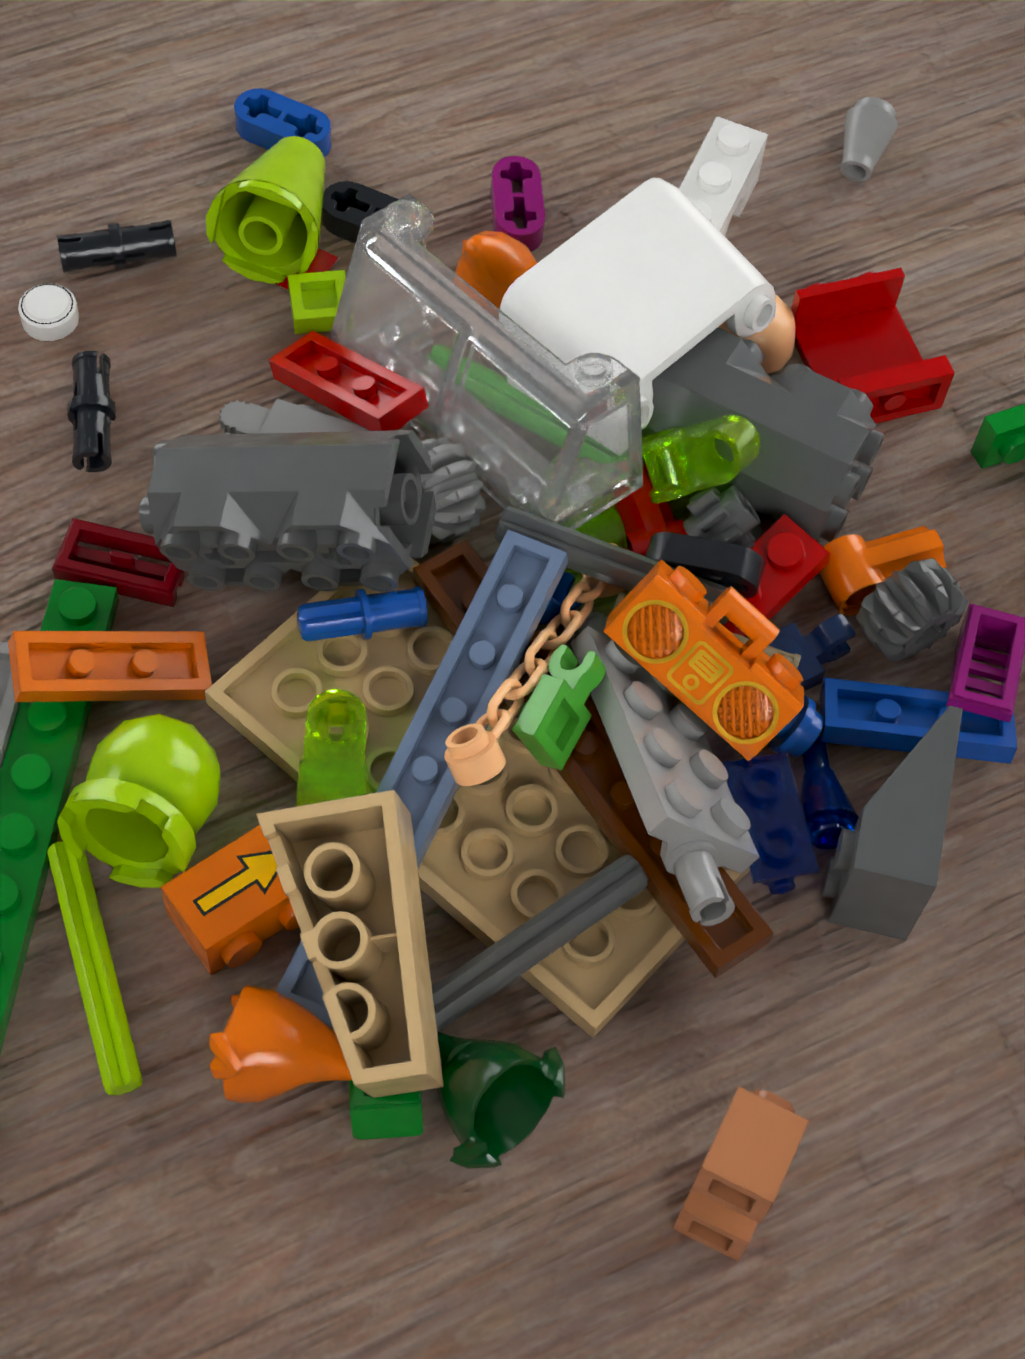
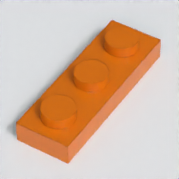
M13 631L8 640L15 702L205 700V691L212 686L204 631Z

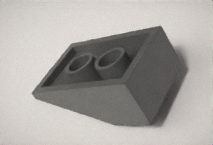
M949 706L864 806L854 830L842 829L835 858L830 857L828 860L821 889V896L832 898L828 917L829 923L905 941L937 887L962 708Z

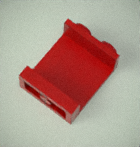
M902 268L882 272H866L854 278L826 284L815 283L809 285L806 288L795 291L791 306L796 324L794 345L803 364L813 372L866 394L873 404L870 417L875 423L942 408L955 375L946 355L923 360L896 307L905 279Z

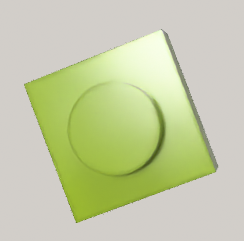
M345 270L288 275V290L295 334H306L311 331L327 332L352 329V312Z

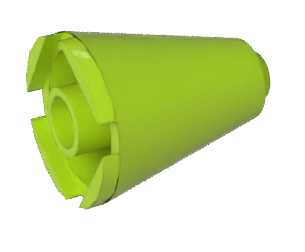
M289 136L279 140L223 187L213 198L206 214V235L211 245L215 240L225 254L222 261L233 271L250 280L274 284L283 282L288 275L303 274L308 270L319 247L325 178V159L320 149L314 143L297 136Z

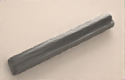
M512 506L504 509L495 530V539L499 543L502 542L507 530L514 531L567 552L568 565L566 568L631 591L659 562ZM694 575L707 590L704 598L709 602V606L728 588ZM724 616L719 622L723 625L729 619Z
M630 854L621 856L433 985L432 994L437 1033L643 891L648 884V878L639 862Z

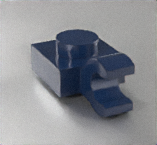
M838 614L820 623L812 632L804 637L794 622L779 629V634L768 646L791 654L801 655L797 670L803 677V682L800 685L806 691L822 683L825 670L821 664L835 661L850 652L851 648L846 641L855 637L856 633L844 614Z

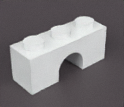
M716 116L679 190L725 236L732 215L740 217L758 181L768 134Z

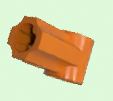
M925 525L865 542L861 535H844L823 546L830 552L829 563L819 574L839 613L845 616L857 615L862 607L861 604L864 597L875 591L877 583L884 582L891 576L894 570L900 571L904 569L911 561L919 560L921 562L925 559L934 558L942 568H947L944 559V545L936 530H929Z

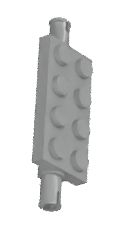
M591 612L581 627L574 632L576 638L571 642V646L579 665L583 662L588 651H594L606 666L602 681L592 690L591 695L648 835L662 840L661 858L667 872L676 875L693 921L696 923L700 921L701 925L705 926L721 923L733 913L735 905L728 894L718 867L724 866L742 873L760 857L748 832L751 827L750 821L745 812L733 799L726 783L728 772L722 762L713 754L704 735L707 731L705 722L603 632L608 616L604 618L603 613Z

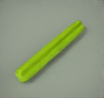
M55 842L48 848L47 855L102 1083L108 1095H122L138 1089L142 1085L143 1080L86 853L80 860L73 855L65 842Z

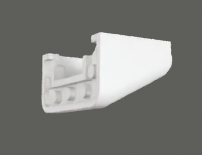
M651 178L518 277L509 286L499 308V321L509 384L614 450L632 434L643 430L649 423L654 410L652 403V380L725 321L728 329L741 338L750 337L756 332L763 331L775 317L776 302L774 287L681 190L661 178Z

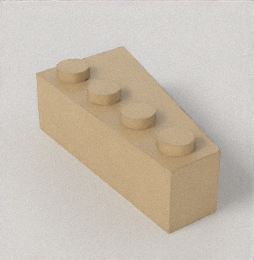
M395 790L257 813L256 816L263 835L268 840L276 861V871L284 893L289 897L300 927V937L308 960L312 962L324 994L322 997L354 1085L373 1098L444 1087L411 812Z

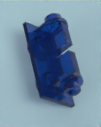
M787 752L754 757L750 761L741 759L723 762L728 772V788L735 803L741 807L750 821L751 827L748 832L760 856L749 866L753 884L762 883L768 885L771 894H784L796 887L794 878L797 876L819 873L818 863Z

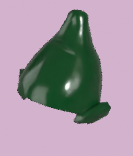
M438 1032L444 1087L437 1088L446 1119L461 1144L453 1148V1155L450 1161L467 1169L501 1166L502 1163L499 1156L512 1150L532 1134L550 1107L553 1097L564 1098L565 1069L557 1048L553 1047L544 1050L541 1058L513 1043L498 1040L466 1039Z

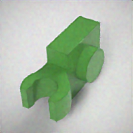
M562 644L553 652L549 660V671L552 676L542 675L531 697L523 705L520 716L512 729L540 765L561 771L592 716L584 703L592 690L600 684L606 671V666L594 651H588L583 662L575 668L578 659L567 645Z

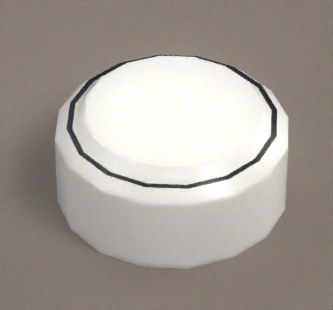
M47 283L37 285L26 291L19 300L18 311L23 329L35 339L40 341L63 339L71 334L78 325L79 312L74 294L66 287Z

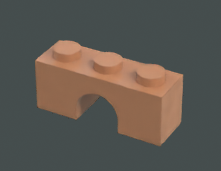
M738 1086L673 1229L739 1261L752 1238L757 1224L762 1223L774 1203L809 1120L795 1114L794 1107L787 1100L772 1092L754 1090L752 1093Z

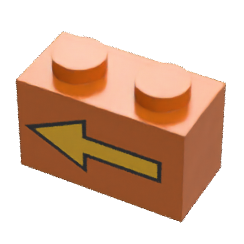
M260 825L161 886L167 915L210 975L226 965L229 968H235L246 963L259 952L263 941L283 928L287 931L299 928L289 897L285 895L277 874V864L269 842L264 837Z

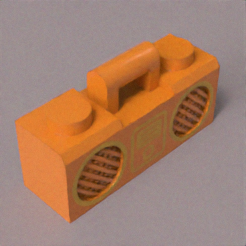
M661 559L609 613L603 632L746 760L750 761L804 707V687L800 685L803 682V677L796 667L779 653H775L770 658L763 651L777 637L780 630L732 586L728 587L709 606V602L704 598L707 594L706 588L690 571L682 566H678L673 570ZM724 616L750 638L745 644L719 622Z

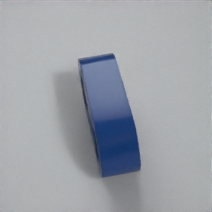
M262 88L247 90L237 97L234 103L236 131L246 141L269 150L279 140L289 136H297L314 143L320 149L324 158L329 154L331 150V124L326 114L281 94Z

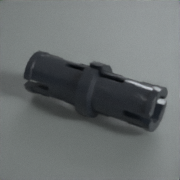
M171 220L120 227L119 222L107 224L108 229L79 234L57 235L63 273L108 265H115L116 270L127 268L126 263L152 258L177 257Z
M83 351L77 353L72 359L73 398L72 402L67 404L68 420L73 424V466L81 470L84 467V457H87L86 472L94 473L105 471L112 464L110 424L111 420L114 421L116 419L115 402L110 398V358L102 353L99 356V367H97V351Z

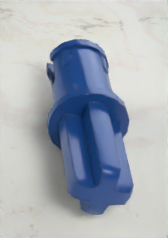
M421 586L368 595L364 589L356 590L355 597L304 603L298 607L297 612L299 633L305 641L361 634L363 640H370L372 633L411 627L421 628L426 627L428 622L427 604Z

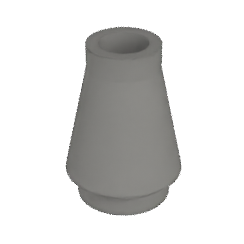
M865 97L858 100L855 106L846 113L843 160L840 172L849 180L864 182L871 178L875 165L898 129V123L895 119L896 111L885 100Z

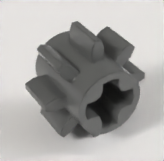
M711 483L689 499L690 504L687 507L693 515L683 522V527L689 536L736 544L749 549L755 546L753 541L756 538L750 530L760 524L761 521L753 506L737 487L732 485L720 494L716 486Z

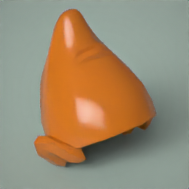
M483 231L473 235L468 240H463L462 254L456 265L452 294L464 319L482 328H494L500 322L499 308L507 289L518 277L537 264L527 246L511 236L497 231Z
M247 985L240 994L231 995V1004L234 1009L224 1032L210 1034L209 1045L215 1056L209 1067L213 1077L223 1081L224 1095L228 1101L238 1103L260 1102L279 1096L302 1084L306 1085L311 1082L317 1083L320 1081L352 1080L336 1033L311 1011L275 990Z

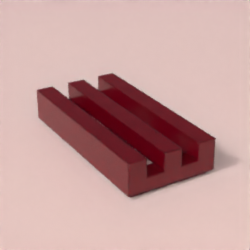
M75 518L71 520L52 566L54 579L116 587L119 595L174 607L177 600L176 590L178 586H182L185 578L184 571L176 568L160 552L159 548L155 545L153 536ZM79 542H84L114 550L107 553L77 545ZM132 554L170 562V565L168 567L134 559Z

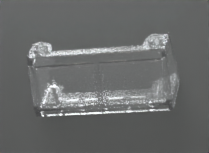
M411 194L362 220L330 339L424 387L429 408L408 422L426 439L447 437L452 444L461 443L465 449L466 459L476 462L475 473L477 479L484 483L482 489L504 509L512 506L573 530L643 487L640 377L616 358L601 353H587L568 363L563 362L427 250L425 238L434 228V217L430 209Z

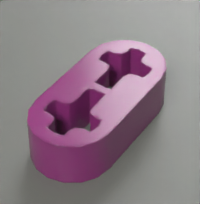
M505 157L497 161L492 170L490 195L494 231L503 232L523 243L532 252L543 242L545 207L541 172L539 167L526 157ZM511 181H519L522 193H513ZM513 216H523L524 229L516 228Z

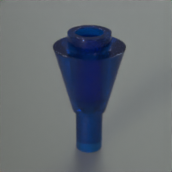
M818 736L810 748L802 754L805 774L802 779L796 835L806 844L813 845L819 849L829 850L837 848L843 828L854 830L859 816L835 772L830 768L826 742H822L821 736Z

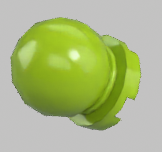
M162 714L124 720L97 745L91 758L86 781L74 787L59 815L57 823L62 840L78 859L81 860L87 850L98 860L112 866L113 869L108 878L116 882L140 888H161L162 885L172 880L174 874L185 871L196 849L195 834L209 819L218 804L221 778L220 765L215 750L192 724Z

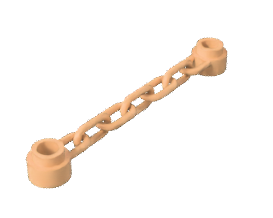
M582 574L583 578L574 585L563 600L560 614L555 616L546 628L537 635L525 653L524 662L513 671L510 677L500 685L487 706V713L482 715L475 724L462 726L447 737L445 741L447 749L444 758L458 785L473 786L481 784L496 776L504 768L506 758L497 740L521 711L524 705V697L534 690L542 675L548 673L549 660L553 652L561 644H566L574 632L581 627L591 613L596 598L613 596L625 589ZM574 602L584 603L580 612L570 610ZM560 624H563L565 630L558 637L555 631ZM540 648L550 650L545 660L535 658ZM527 672L530 678L522 686L519 680ZM504 698L514 700L508 711L497 709ZM488 723L492 727L491 732L484 729Z

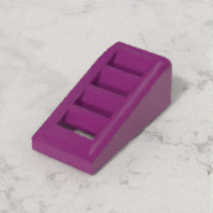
M969 603L960 627L946 706L962 708L968 712L1010 723L1014 712L1025 653L1024 617ZM974 645L980 646V647H983V648H987V649H991V650H995V651H998V652H1002V653H1005V654H1001V653L989 651V650H986V649L974 647ZM971 659H972V660H976V661H980V662H983V663L995 665V666H998V667H1002L1003 669L996 668V667L989 666V665H985V664H981V663H978V662H974V661H971ZM968 674L1001 682V685L972 678ZM965 689H969V690L977 691V692H980V693L988 694V695H991V696L999 697V699L994 698V697H990V696H986V695H982V694H979V693L971 692V691H968V690H965Z

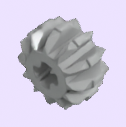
M447 437L439 439L429 438L421 441L430 455L432 474H420L422 491H434L436 503L429 545L437 542L443 544L468 534L471 529L480 525L479 513L486 509L485 501L480 495V489L484 486V483L477 479L475 473L476 462L466 459L465 449L461 443L452 444Z

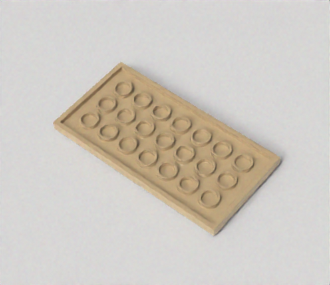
M413 558L412 560L415 564L399 576L398 587L393 591L416 587L413 582V568L420 564ZM338 586L334 591H319L307 603L355 597L356 590L364 589L367 595L383 592L371 590L365 586ZM427 599L428 622L426 627L372 633L370 640H363L361 634L305 641L299 633L297 612H295L205 691L206 703L320 803L376 793L454 635ZM502 700L497 709L508 711L510 708ZM517 718L513 720L511 725L503 731L497 740L506 758L504 768L496 776L481 784L473 786L459 785L418 869L420 889L488 948L621 857V854L557 770L540 765L512 729L518 720ZM489 724V726H488V728H487L486 731H490V732H491L492 727H491L490 724ZM750 829L748 832L760 857L742 873L722 866L736 885L764 856L768 843ZM645 888L520 976L594 1038L685 941V938Z

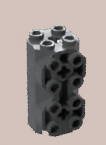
M716 328L652 380L653 415L643 430L632 434L620 446L706 487L713 483L720 494L734 485L743 493L756 511L775 520L780 519L785 514L816 540L823 538L831 542L837 538L849 512L845 508L851 498L858 500L863 493L873 471L870 465L875 459L886 434L877 429V425L870 417V413L873 410L872 402L863 392L839 384L799 363L788 365L782 374L768 376L761 366L764 354L756 343Z
M414 430L182 435L175 440H163L155 445L153 452L154 467L147 495L143 497L139 507L141 526L146 533H154L155 545L176 568L188 572L187 581L192 586L207 591L221 590L224 585L250 586L262 591H275L281 586L283 575L288 570L293 569L302 572L301 582L305 586L318 591H334L338 586H365L375 591L390 592L398 587L399 576L415 564L412 558H422L428 553L436 511L434 491H422L420 474H432L431 459Z

